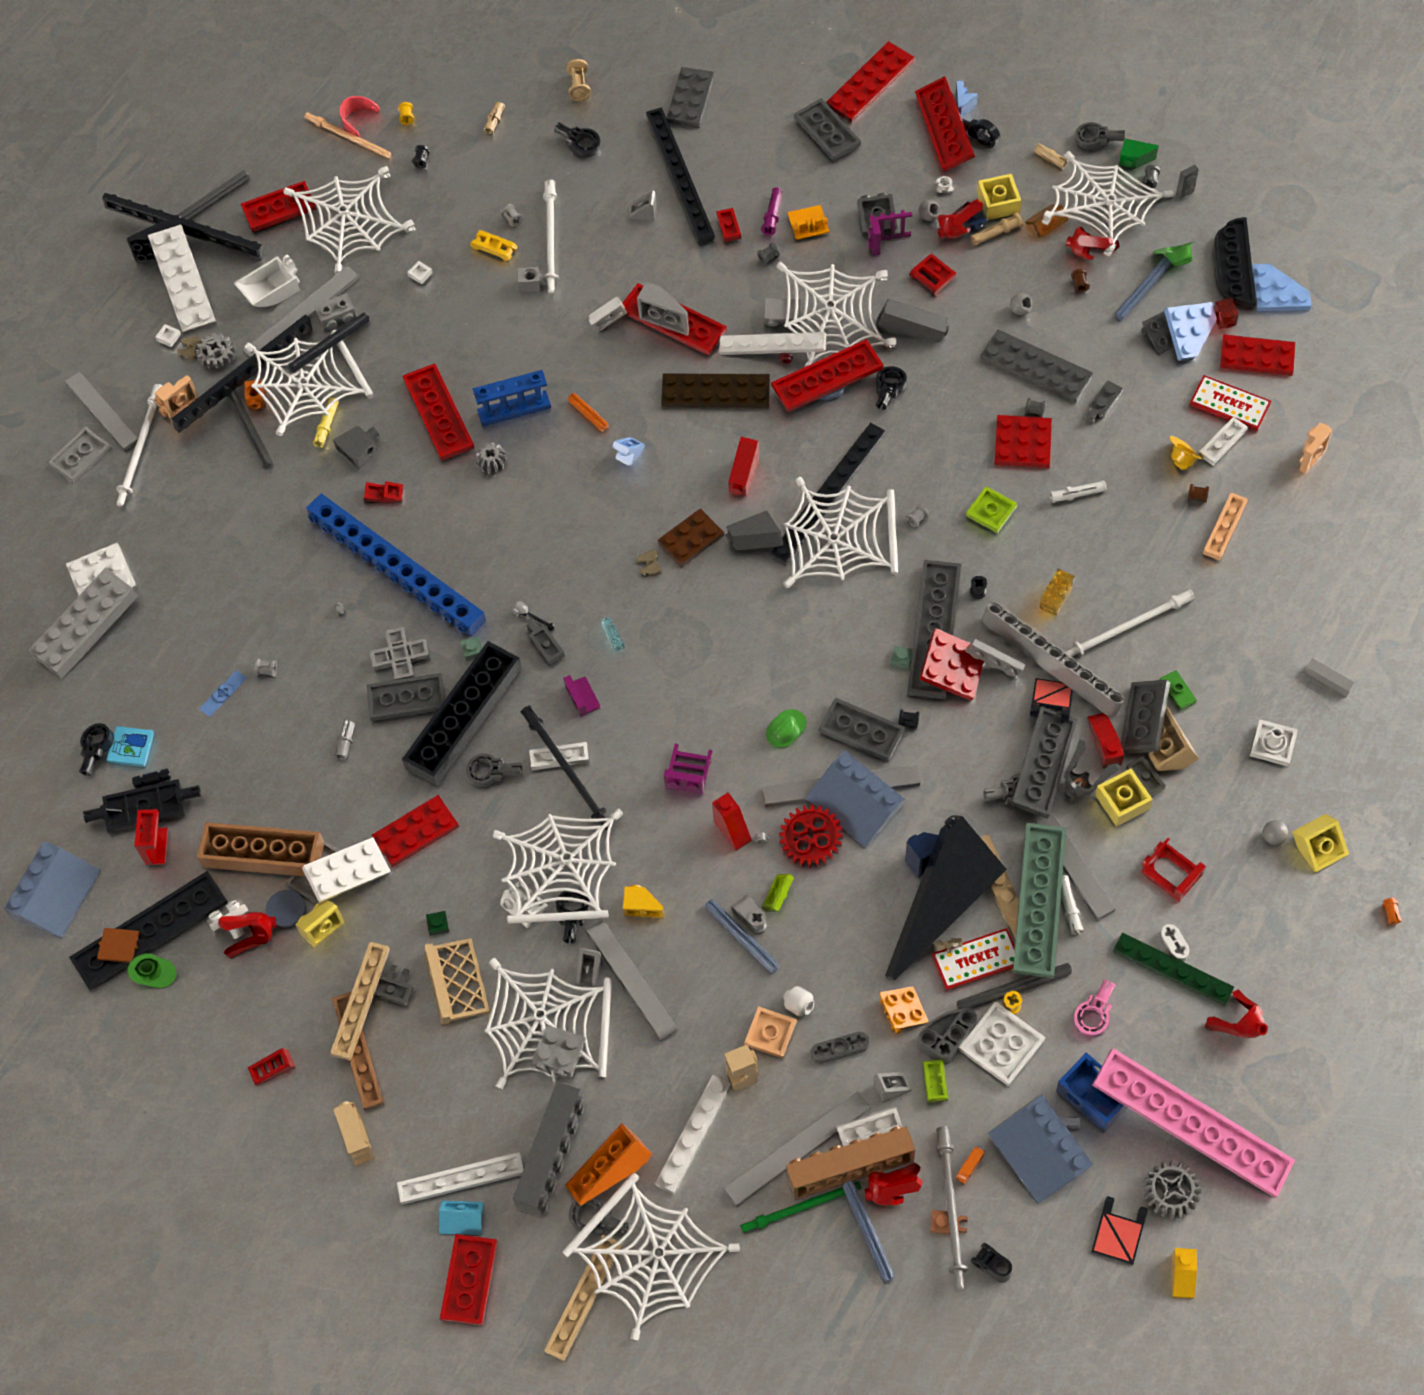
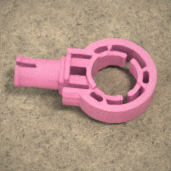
M1103 980L1091 1006L1089 1005L1093 996L1089 995L1087 1001L1081 1003L1075 1011V1026L1085 1036H1099L1108 1028L1111 1004L1108 1003L1104 1012L1103 1010L1116 986L1112 982L1108 986V980ZM1095 1011L1102 1019L1098 1027L1100 1028L1103 1022L1105 1025L1096 1031V1026L1089 1027L1083 1023V1020H1080L1081 1027L1077 1020L1079 1012H1081L1080 1019H1082L1085 1012Z

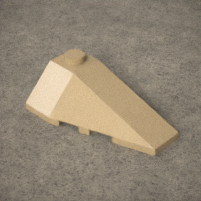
M1167 705L1158 752H1149V756L1158 771L1181 770L1199 759Z

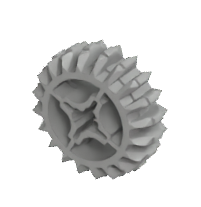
M1170 1161L1169 1166L1162 1162L1161 1168L1155 1165L1153 1167L1154 1171H1149L1147 1174L1149 1178L1144 1179L1146 1185L1143 1186V1191L1147 1192L1144 1195V1199L1151 1200L1148 1203V1207L1155 1205L1154 1213H1158L1161 1210L1162 1217L1164 1218L1167 1213L1170 1214V1219H1174L1175 1213L1179 1218L1183 1217V1212L1189 1215L1191 1213L1190 1209L1195 1210L1197 1207L1195 1202L1200 1201L1198 1194L1201 1193V1189L1197 1188L1200 1181L1193 1180L1196 1174L1191 1173L1189 1175L1190 1168L1186 1167L1183 1170L1181 1168L1182 1163L1175 1167L1173 1161ZM1167 1175L1176 1176V1178L1173 1180H1169L1166 1177H1162ZM1182 1182H1184L1188 1188L1189 1197L1185 1195V1192L1181 1188ZM1155 1183L1159 1185L1163 1192L1161 1199L1156 1193ZM1177 1184L1175 1188L1176 1190L1172 1193L1170 1192V1194L1167 1196L1169 1192L1168 1190ZM1171 1200H1175L1178 1203L1182 1202L1178 1205L1168 1204Z

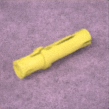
M331 397L328 398L326 407L331 403ZM336 401L328 409V416L323 414L320 424L317 425V433L313 440V445L319 447V444L320 448L324 447L326 437L331 431L330 426L339 401Z

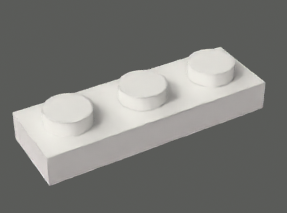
M1233 417L1199 451V456L1211 465H1214L1242 437L1248 427Z
M587 742L556 746L569 765L589 763ZM548 747L529 750L532 771L561 767Z
M894 1106L836 1126L843 1147L850 1145L849 1143L856 1139H868L874 1133L881 1132V1134L890 1132L891 1128L896 1126L902 1127L897 1108Z

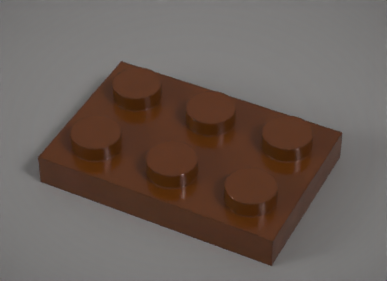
M700 508L660 537L658 544L683 567L724 536V531Z

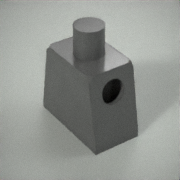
M356 426L335 438L333 442L336 450L359 470L376 452L377 448L374 439L379 436V433L374 427L365 432L359 426Z

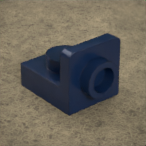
M981 210L969 218L966 224L967 227L970 226V229L974 228L976 231L984 228L988 219L984 218Z

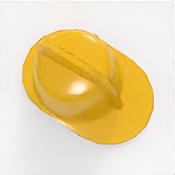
M1169 437L1170 441L1174 444L1171 458L1177 467L1186 470L1188 467H1192L1198 459H1202L1187 443L1177 437Z

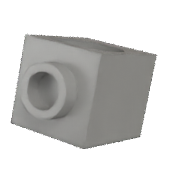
M539 267L518 268L519 292H541L540 285L544 284L543 274L539 272Z

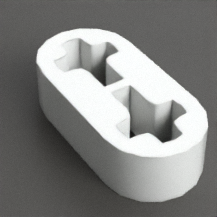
M1165 925L1160 933V938L1170 956L1181 961L1186 960L1190 950L1188 944L1175 925ZM1167 931L1174 933L1173 940L1170 936H1165ZM1177 947L1179 950H1184L1183 955L1175 953Z

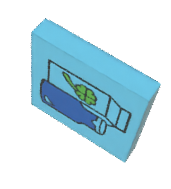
M116 726L114 742L109 749L107 762L145 767L154 731Z

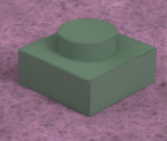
M479 636L461 641L466 660L475 658L482 649Z
M895 645L890 665L909 669L913 649Z

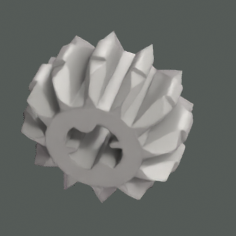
M492 442L490 446L485 443L484 448L479 447V452L476 453V462L483 472L488 470L490 474L495 470L498 473V468L504 469L507 458L506 452L501 448L500 444L495 446Z

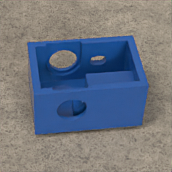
M1086 1052L1058 1081L1056 1092L1101 1132L1105 1133L1128 1107L1092 1086L1098 1074L1095 1066L1101 1069L1102 1065Z

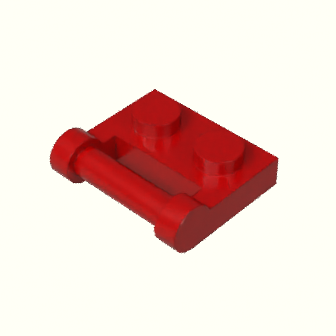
M931 253L910 271L909 276L913 279L916 278L929 288L933 295L937 296L945 286L956 278L957 273ZM924 271L938 283L935 285L920 272Z

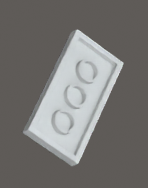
M373 837L302 867L319 903L386 876L391 872Z

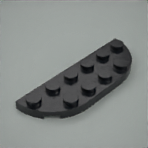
M1242 217L1227 222L1221 230H1218L1215 236L1213 252L1216 280L1221 292L1228 299L1242 306L1255 307L1256 296L1247 217Z

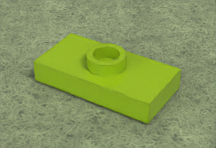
M791 874L776 875L761 907L765 912H779L794 879Z
M942 1060L922 1061L927 1103L948 1101L944 1062Z

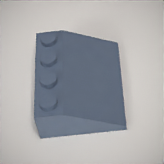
M845 750L829 766L805 798L816 809L821 805L822 812L828 808L829 815L834 813L836 816L834 820L839 819V826L842 827L843 831L864 848L903 808L905 800Z
M43 841L5 905L4 910L11 918L62 939L98 877L100 869L60 847Z
M1043 1094L1035 1097L987 1133L1037 1204L1093 1165Z

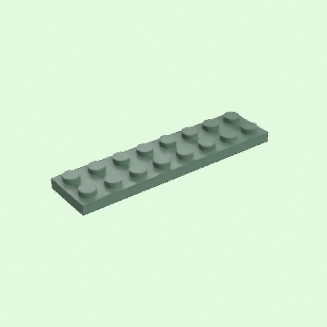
M1032 823L1026 824L1012 973L1052 979L1054 977L1066 828Z

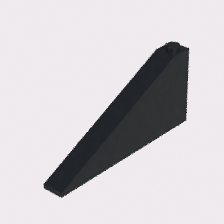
M952 815L948 817L944 822L945 825L940 829L885 976L888 979L896 980L1007 870L963 816Z

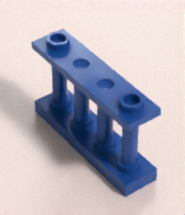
M543 370L472 388L477 405L482 404L483 406L477 409L482 427L551 409L547 391H542L541 389L547 386ZM535 391L533 394L524 396V392ZM517 394V398L507 400L506 398L508 396ZM500 400V403L489 405L490 401Z

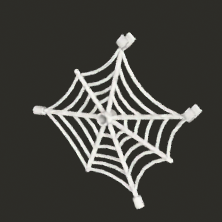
M1068 151L1064 156L1069 162L1073 163L1072 175L1065 183L1052 186V189H1055L1056 204L1051 211L1047 210L1045 212L1042 223L1048 225L1053 216L1068 217L1091 226L1102 236L1107 237L1104 232L1090 222L1065 213L1074 212L1087 216L1103 226L1109 233V237L1112 238V246L1103 253L1110 257L1115 249L1116 239L1124 230L1139 224L1145 226L1146 224L1143 221L1149 208L1160 198H1170L1174 194L1172 190L1161 193L1143 184L1118 167L1117 164L1115 166L1101 167L1078 162L1073 154ZM1081 166L1093 169L1114 170L1107 172H1093L1084 170ZM1077 167L1081 172L1078 183L1070 188H1063L1073 179ZM1119 170L1137 184L1143 186L1144 188L1156 194H1150L1138 188L1137 186L1133 185L1125 178H1123L1121 175H1119L1117 171ZM1088 174H1093V175L1113 174V175H1112V176H1104V177H1090ZM1084 175L1087 178L1085 186L1079 191L1072 190L1081 183ZM1116 177L1145 195L1137 196L1116 181ZM1112 178V181L1106 183H1096L1094 181ZM1089 182L1094 186L1089 193H1082L1087 188ZM1111 184V189L1108 190L1099 187ZM1115 184L1133 197H1127L1115 189ZM1095 189L1098 190V192L1095 195H1091L1095 191ZM1058 190L1065 192L1064 209L1054 212L1059 203ZM1114 192H1116L1119 196L1123 198L1117 199V196L1114 194ZM1068 193L1075 195L1074 208L1067 209ZM1078 196L1084 197L1083 206L1077 207ZM1087 198L1092 199L1093 204L1086 205ZM1156 198L1147 206L1141 220L1137 218L1136 215L1140 206L1148 199ZM1135 200H1142L1136 207L1134 214H1131L1130 210ZM1127 201H1131L1128 210H1125L1122 207L1123 204ZM1097 207L1100 210L1104 211L1109 216V219L1104 214L1092 208ZM1079 210H1088L1100 215L1109 223V229L1096 217ZM1116 212H1123L1113 218V214H1115ZM1123 215L1129 216L1113 226V221ZM1131 219L1136 221L1121 229L1113 239V230L1118 225Z
M387 166L378 170L379 174L366 180L343 181L338 180V177L335 176L332 182L317 189L304 192H294V190L289 188L284 189L283 193L291 197L294 196L298 204L305 229V240L319 244L333 256L337 262L335 264V274L342 270L341 261L349 254L362 249H376L380 251L381 244L392 234L405 230L406 233L416 231L412 219L406 221L403 225L400 224L387 212L382 203L379 184L380 178L387 179L391 177ZM371 181L367 186L348 189L342 188L339 183L360 184ZM376 182L380 206L393 222L384 220L377 213L373 205L372 186ZM334 183L336 185V188L318 196L307 197L302 195L320 191ZM337 190L338 194L324 201L315 200L330 195ZM341 190H343V191H360V190H362L359 194H353V195L341 194ZM368 190L370 205L378 218L372 217L366 211L364 194ZM336 197L339 198V202L335 204H326V202H329L335 199ZM342 197L355 198L351 200H343ZM298 198L304 200L310 215L313 233L308 235L305 215ZM360 198L363 211L366 215L360 214L358 210L357 201ZM307 201L317 205L321 227L315 230L313 215ZM354 204L357 213L349 211ZM320 205L325 207L328 213V222L323 224ZM329 209L335 210L339 213L331 219V213ZM359 218L367 219L360 226L357 224ZM370 220L375 221L376 223L370 226L366 232L362 229ZM331 223L339 224L340 231L333 227H329V225ZM379 223L386 224L372 239L367 235ZM347 225H354V227L344 229ZM390 226L398 227V229L388 233L378 245L374 242V239ZM329 229L339 233V239L322 230ZM358 229L360 233L351 234L343 238L344 232L348 230ZM317 234H324L339 242V246ZM364 236L366 238L353 240L342 247L343 242L351 237ZM316 237L333 245L338 250V256L336 257L327 246L312 238ZM370 242L372 246L354 248L341 257L342 251L353 243Z
M782 262L777 264L776 268L783 273L785 272L787 283V313L784 327H788L793 333H798L791 327V325H794L803 333H807L796 324L800 322L812 333L814 330L803 322V320L808 319L820 329L819 332L829 328L839 330L841 335L827 334L826 338L839 337L843 339L845 344L830 341L826 342V345L835 344L848 348L861 340L875 337L881 342L870 344L871 346L885 345L887 349L895 348L896 338L883 339L875 325L871 312L873 287L876 280L887 281V270L878 271L876 275L869 277H852L835 270L833 264L828 269L816 272L788 270L787 266ZM830 271V277L821 280H804L794 275H815ZM834 272L845 278L868 281L862 285H850L835 279ZM789 276L794 279L795 313L794 320L790 322ZM830 280L829 285L810 288L804 283H819ZM833 281L840 285L856 288L852 291L841 290L833 286ZM797 282L805 288L806 294L804 314L800 318H797ZM871 284L868 297V311L876 333L867 328L861 308L862 297L866 286ZM829 287V293L825 295H819L814 291ZM833 289L847 294L844 296L834 294ZM861 289L858 307L863 325L856 321L852 303L855 293ZM808 291L813 295L814 300L813 310L809 314H807ZM833 296H834V297H839V299H837L836 301H834V300H833ZM850 296V314L852 318L846 315L845 310L846 300ZM816 298L824 303L825 307L816 310ZM842 301L843 312L836 308V305ZM826 311V314L823 317L820 313ZM830 313L832 314L834 320H828ZM836 313L841 315L839 319L837 318ZM814 315L819 316L823 320L822 325L820 326L810 317ZM843 318L850 321V323L841 327L840 321ZM832 322V323H836L837 326H833V325L825 326V325H826V323ZM855 324L859 327V329L845 336L843 330L848 326ZM864 330L869 334L857 339L850 345L847 338L856 332ZM830 350L814 356L816 352H811V355L809 352H806L809 361L806 362L805 367L812 364L813 360L822 355L839 351Z

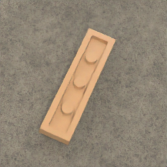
M1230 493L1203 550V555L1221 560L1246 507L1247 498Z

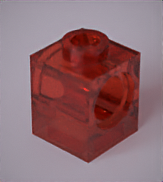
M1233 299L1215 301L1214 311L1218 328L1236 326L1239 314Z

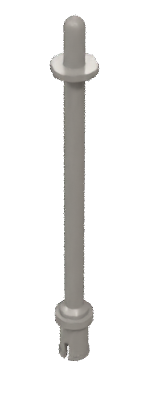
M941 1126L936 1128L938 1146L936 1148L937 1152L942 1155L953 1266L949 1267V1273L955 1275L957 1291H963V1273L968 1271V1267L962 1265L950 1161L953 1145L950 1142L949 1127Z

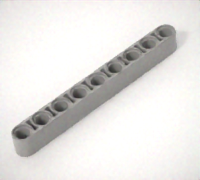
M996 602L988 603L982 616V623L1104 714L1108 716H1116L1124 702V696L1002 605Z

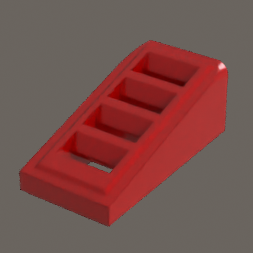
M281 1048L249 1066L248 1070L254 1084L257 1086L296 1067L290 1052L285 1048ZM274 1061L276 1062V1064H277V1066H278V1068H276V1069H275V1066H274V1064H273ZM265 1065H268L270 1070L269 1073L267 1072ZM258 1068L261 1069V1072L263 1074L262 1077L259 1076V1073L257 1071Z

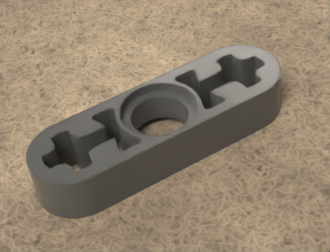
M856 1032L817 1043L811 1049V1057L814 1062L823 1064L865 1052L869 1047V1037L864 1032ZM858 1038H860L861 1041H864L863 1046H859V1044L854 1043L857 1042ZM849 1040L853 1044L851 1050L849 1049ZM837 1043H843L846 1046V1050L839 1053L835 1051L834 1046ZM828 1046H831V1053L833 1055H830V1051H828ZM818 1049H821L822 1052H825L824 1057L815 1055L817 1054Z

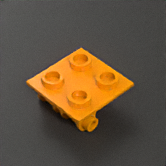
M821 205L787 212L796 240L830 233L827 225L828 219L824 216Z
M913 986L879 993L881 998L880 1004L883 1005L884 1013L888 1015L887 1020H890L891 1029L896 1034L903 1031L902 1028L929 1023Z

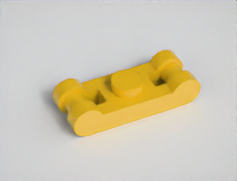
M482 230L477 232L476 238L470 243L473 249L483 250L501 257L507 262L511 259V254L517 249L515 243Z

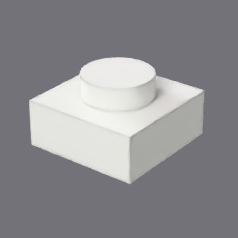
M418 261L407 273L410 278L422 285L433 272L431 268Z
M164 324L155 338L158 342L172 347L181 333L180 330Z

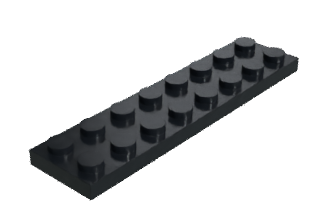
M206 871L115 929L139 931L136 944L138 948L135 950L134 959L141 954L154 951L208 917L212 912L225 906L228 901L209 872ZM102 937L69 957L89 990H92L129 965L126 962L97 959L100 948L99 942L102 940Z

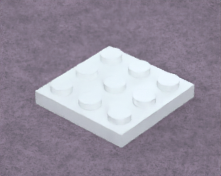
M118 542L66 563L78 595L87 588L105 567L134 590L137 589Z
M995 1001L960 1045L959 1051L1009 1087L1043 1044L1046 1037Z

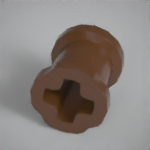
M1077 269L1071 273V278L1075 283L1074 290L1078 293L1085 292L1090 287L1086 279L1087 272L1084 269Z
M1190 484L1188 500H1202L1203 503H1206L1209 486L1203 488Z

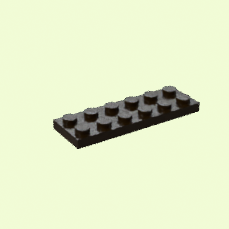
M663 373L662 407L769 408L770 374Z

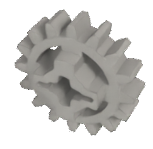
M213 333V337L206 335L207 339H201L202 344H197V358L203 366L207 365L209 369L212 366L218 369V365L225 367L224 363L230 364L229 358H234L235 348L233 341L229 339V336L224 337L222 333L219 336Z

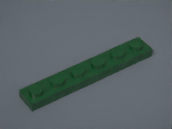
M1123 932L1113 949L1114 953L1223 1006H1226L1234 989V986Z

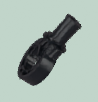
M962 118L968 135L976 139L981 145L992 148L1000 141L999 130L989 120L980 119L978 121L973 119L970 122Z
M560 122L555 126L554 132L567 138L566 143L572 146L573 151L577 155L591 157L599 151L600 136L596 131L589 128L581 129L577 126L571 129ZM584 138H589L593 141L592 146L587 147V150L579 145V142L584 140Z
M887 366L878 371L876 376V393H880V396L875 405L879 410L882 404V410L887 408L892 394L893 398H896L897 394L903 392L906 388L907 375L902 369L895 366ZM885 377L897 378L899 382H887Z
M93 724L81 736L80 744L82 751L80 755L84 759L79 773L82 775L91 776L95 762L102 759L103 754L111 748L114 742V733L105 724ZM104 734L103 739L99 743L91 744L93 740L92 735Z
M563 891L558 896L590 902L588 897L576 892ZM556 901L557 913L590 911V905L584 906V903H582L580 909L571 911L564 908L565 902L567 903L568 901ZM584 919L579 920V926H583ZM565 920L563 942L569 944V937L571 944L576 942L578 920ZM559 921L560 925H564V921Z

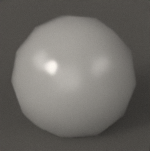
M927 199L920 204L919 215L925 221H934L940 215V206L936 201Z
M1025 293L1016 294L1010 303L1012 311L1017 315H1026L1031 311L1033 305L1032 299Z
M1278 820L1266 823L1263 828L1264 839L1272 845L1284 843L1288 837L1287 826Z

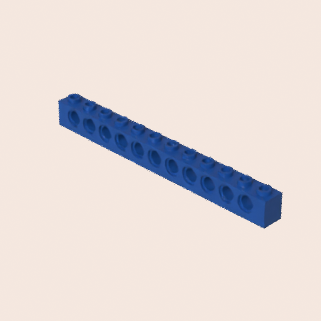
M322 493L306 507L308 518L312 523H318L326 533L333 534L338 542H344L353 553L357 552L365 562H371L380 573H386L392 582L401 584L407 593H413L418 601L428 604L433 612H439L448 623H454L463 634L467 633L472 636L486 622L485 614L481 609Z

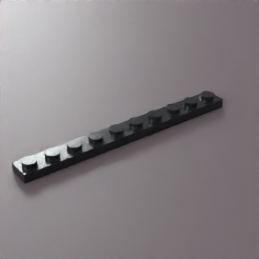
M662 107L647 111L646 117L698 244L715 239L711 224Z
M104 193L102 197L106 209L152 224L165 220L179 219L185 235L260 260L264 256L262 244L257 241H250L241 236H235L226 231H220L211 226L202 225L193 220H187L178 215L166 213L163 210H156L148 205H141L130 199L120 198L115 194Z
M305 314L259 351L274 352L287 348L294 342V338L299 340L312 330L310 318ZM283 353L265 356L267 358H276ZM256 354L248 358L171 418L174 429L179 433L187 429L190 424L201 418L204 413L215 407L222 399L228 397L232 390L234 391L242 386L244 381L255 376L258 372ZM260 357L262 369L266 366V361Z
M870 422L817 493L829 495L843 491L885 436L886 430ZM814 496L812 499L820 503H834L838 496L829 498ZM815 504L817 508L821 510H829V508L831 507L820 506ZM807 506L804 508V510L801 512V514L797 517V519L794 521V523L797 522V521L801 518V516H802V515L804 514V512L806 511ZM812 506L804 519L796 527H800L814 511ZM815 514L803 529L807 530L812 527L819 519L818 516ZM788 529L795 554L798 550L794 530ZM797 531L800 544L802 545L806 537L804 533ZM785 533L782 537L784 545L775 547L770 553V558L784 566L791 560L790 547Z

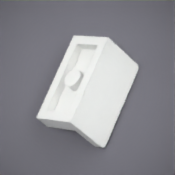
M615 297L590 314L589 322L599 333L624 316L627 311L620 299Z

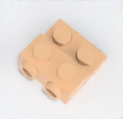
M186 375L178 380L175 385H171L168 382L161 386L155 392L156 398H154V401L160 407L158 409L160 414L171 419L196 400L198 395L192 379Z
M1320 422L1316 428L1312 427L1307 434L1309 438L1304 444V454L1300 459L1301 466L1299 469L1304 474L1309 471L1327 449L1333 430L1326 424Z

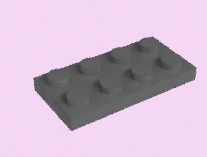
M681 67L667 114L668 123L700 128L714 79L713 71Z
M822 98L794 113V119L832 161L861 146V140Z
M442 673L366 684L371 721L435 712L445 700Z
M1167 679L1131 683L1121 738L1124 754L1158 752L1170 682Z
M835 697L819 726V732L889 762L905 732V727Z

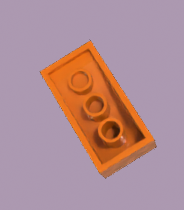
M621 1123L565 1186L578 1204L582 1206L639 1170L642 1165L648 1162L652 1153L637 1135Z

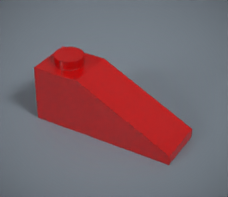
M1101 713L1088 716L1087 719L1103 769L1112 764L1122 765L1124 752L1108 715Z

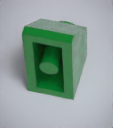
M1125 138L1119 165L1136 169L1157 158L1159 145Z

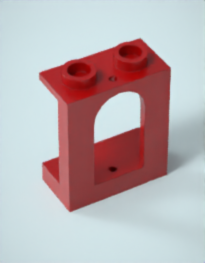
M157 809L137 811L134 847L145 865H164L166 862L168 827L158 828L159 811Z
M1167 838L1164 842L1160 841L1156 845L1152 856L1148 855L1141 863L1143 865L1141 873L1180 902L1204 875L1206 866L1201 862L1195 865L1169 845L1170 839ZM1166 858L1189 875L1176 887L1155 870L1154 863L1156 860Z

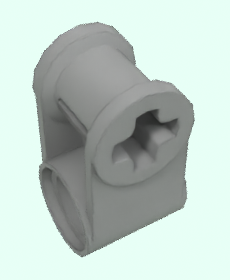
M744 896L731 907L734 915L751 932L761 934L766 930V915L750 896Z

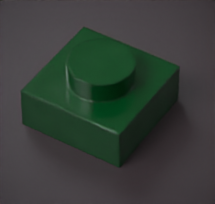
M446 911L426 914L430 936L449 932Z

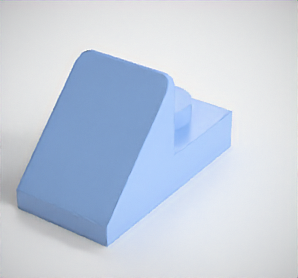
M957 81L956 103L962 118L977 105L978 94H967V87L964 88V82Z
M632 437L614 441L612 448L618 450L616 459L630 466L642 452L645 444Z

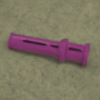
M778 187L772 189L768 211L764 214V224L761 226V232L768 236L776 233L775 226L779 220L778 210L783 190H780L781 188Z

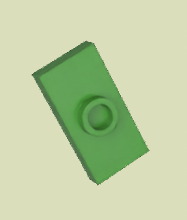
M1177 670L1160 677V680L1167 679L1170 682L1168 695L1179 711L1197 702V699Z

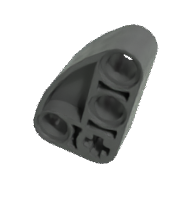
M964 1008L936 1017L919 1033V1049L934 1060H942L944 1064L950 1063L958 1053L960 1045L975 1028L977 1022L976 1012L973 1009ZM968 1017L972 1019V1022L965 1023L962 1019ZM957 1033L961 1038L953 1039L951 1035ZM924 1038H929L933 1042L930 1044H925L922 1040ZM944 1050L948 1051V1054L945 1053L943 1055L941 1054V1051L944 1052Z

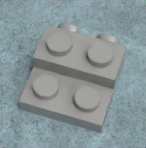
M547 1025L541 1042L538 1043L533 1056V1065L540 1071H554L555 1075L566 1078V1076L572 1077L586 1038Z

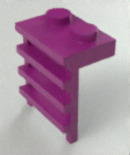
M901 210L899 214H894L893 211L890 212V215L885 216L884 213H880L879 217L870 215L868 248L872 249L873 256L880 255L882 240L911 236V231L905 232V218L912 217V212L905 213L904 210ZM895 219H900V233L894 234ZM886 220H890L889 235H884Z
M675 743L669 769H665L664 772L665 788L703 795L713 750L709 749L707 756L678 751L679 744ZM682 758L704 762L705 766L677 762L675 759ZM673 768L703 773V776L673 771Z

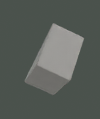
M652 190L630 204L629 219L655 221L657 210L655 191Z
M580 948L575 986L583 988H594L597 986L603 963L601 952Z
M903 1072L877 1073L874 1075V1087L882 1103L911 1091V1087Z

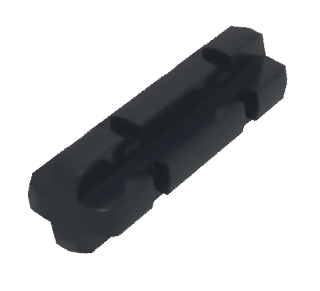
M166 768L160 770V772L154 771L143 774L142 777L140 775L132 778L133 786L138 788L142 787V784L146 786L161 782V779L163 781L169 780L171 778L170 771Z

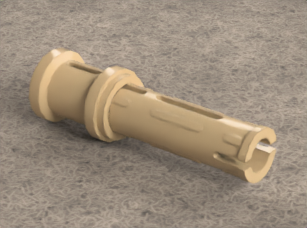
M1016 212L1014 216L1007 219L1003 218L998 224L971 235V240L976 246L1002 233L1008 234L1010 230L1023 227V220L1020 214Z

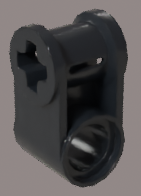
M982 1243L981 1250L976 1257H972L971 1263L999 1282L1008 1281L1012 1275L1011 1262L990 1245ZM1004 1266L1008 1269V1272L1001 1274L997 1271V1268Z

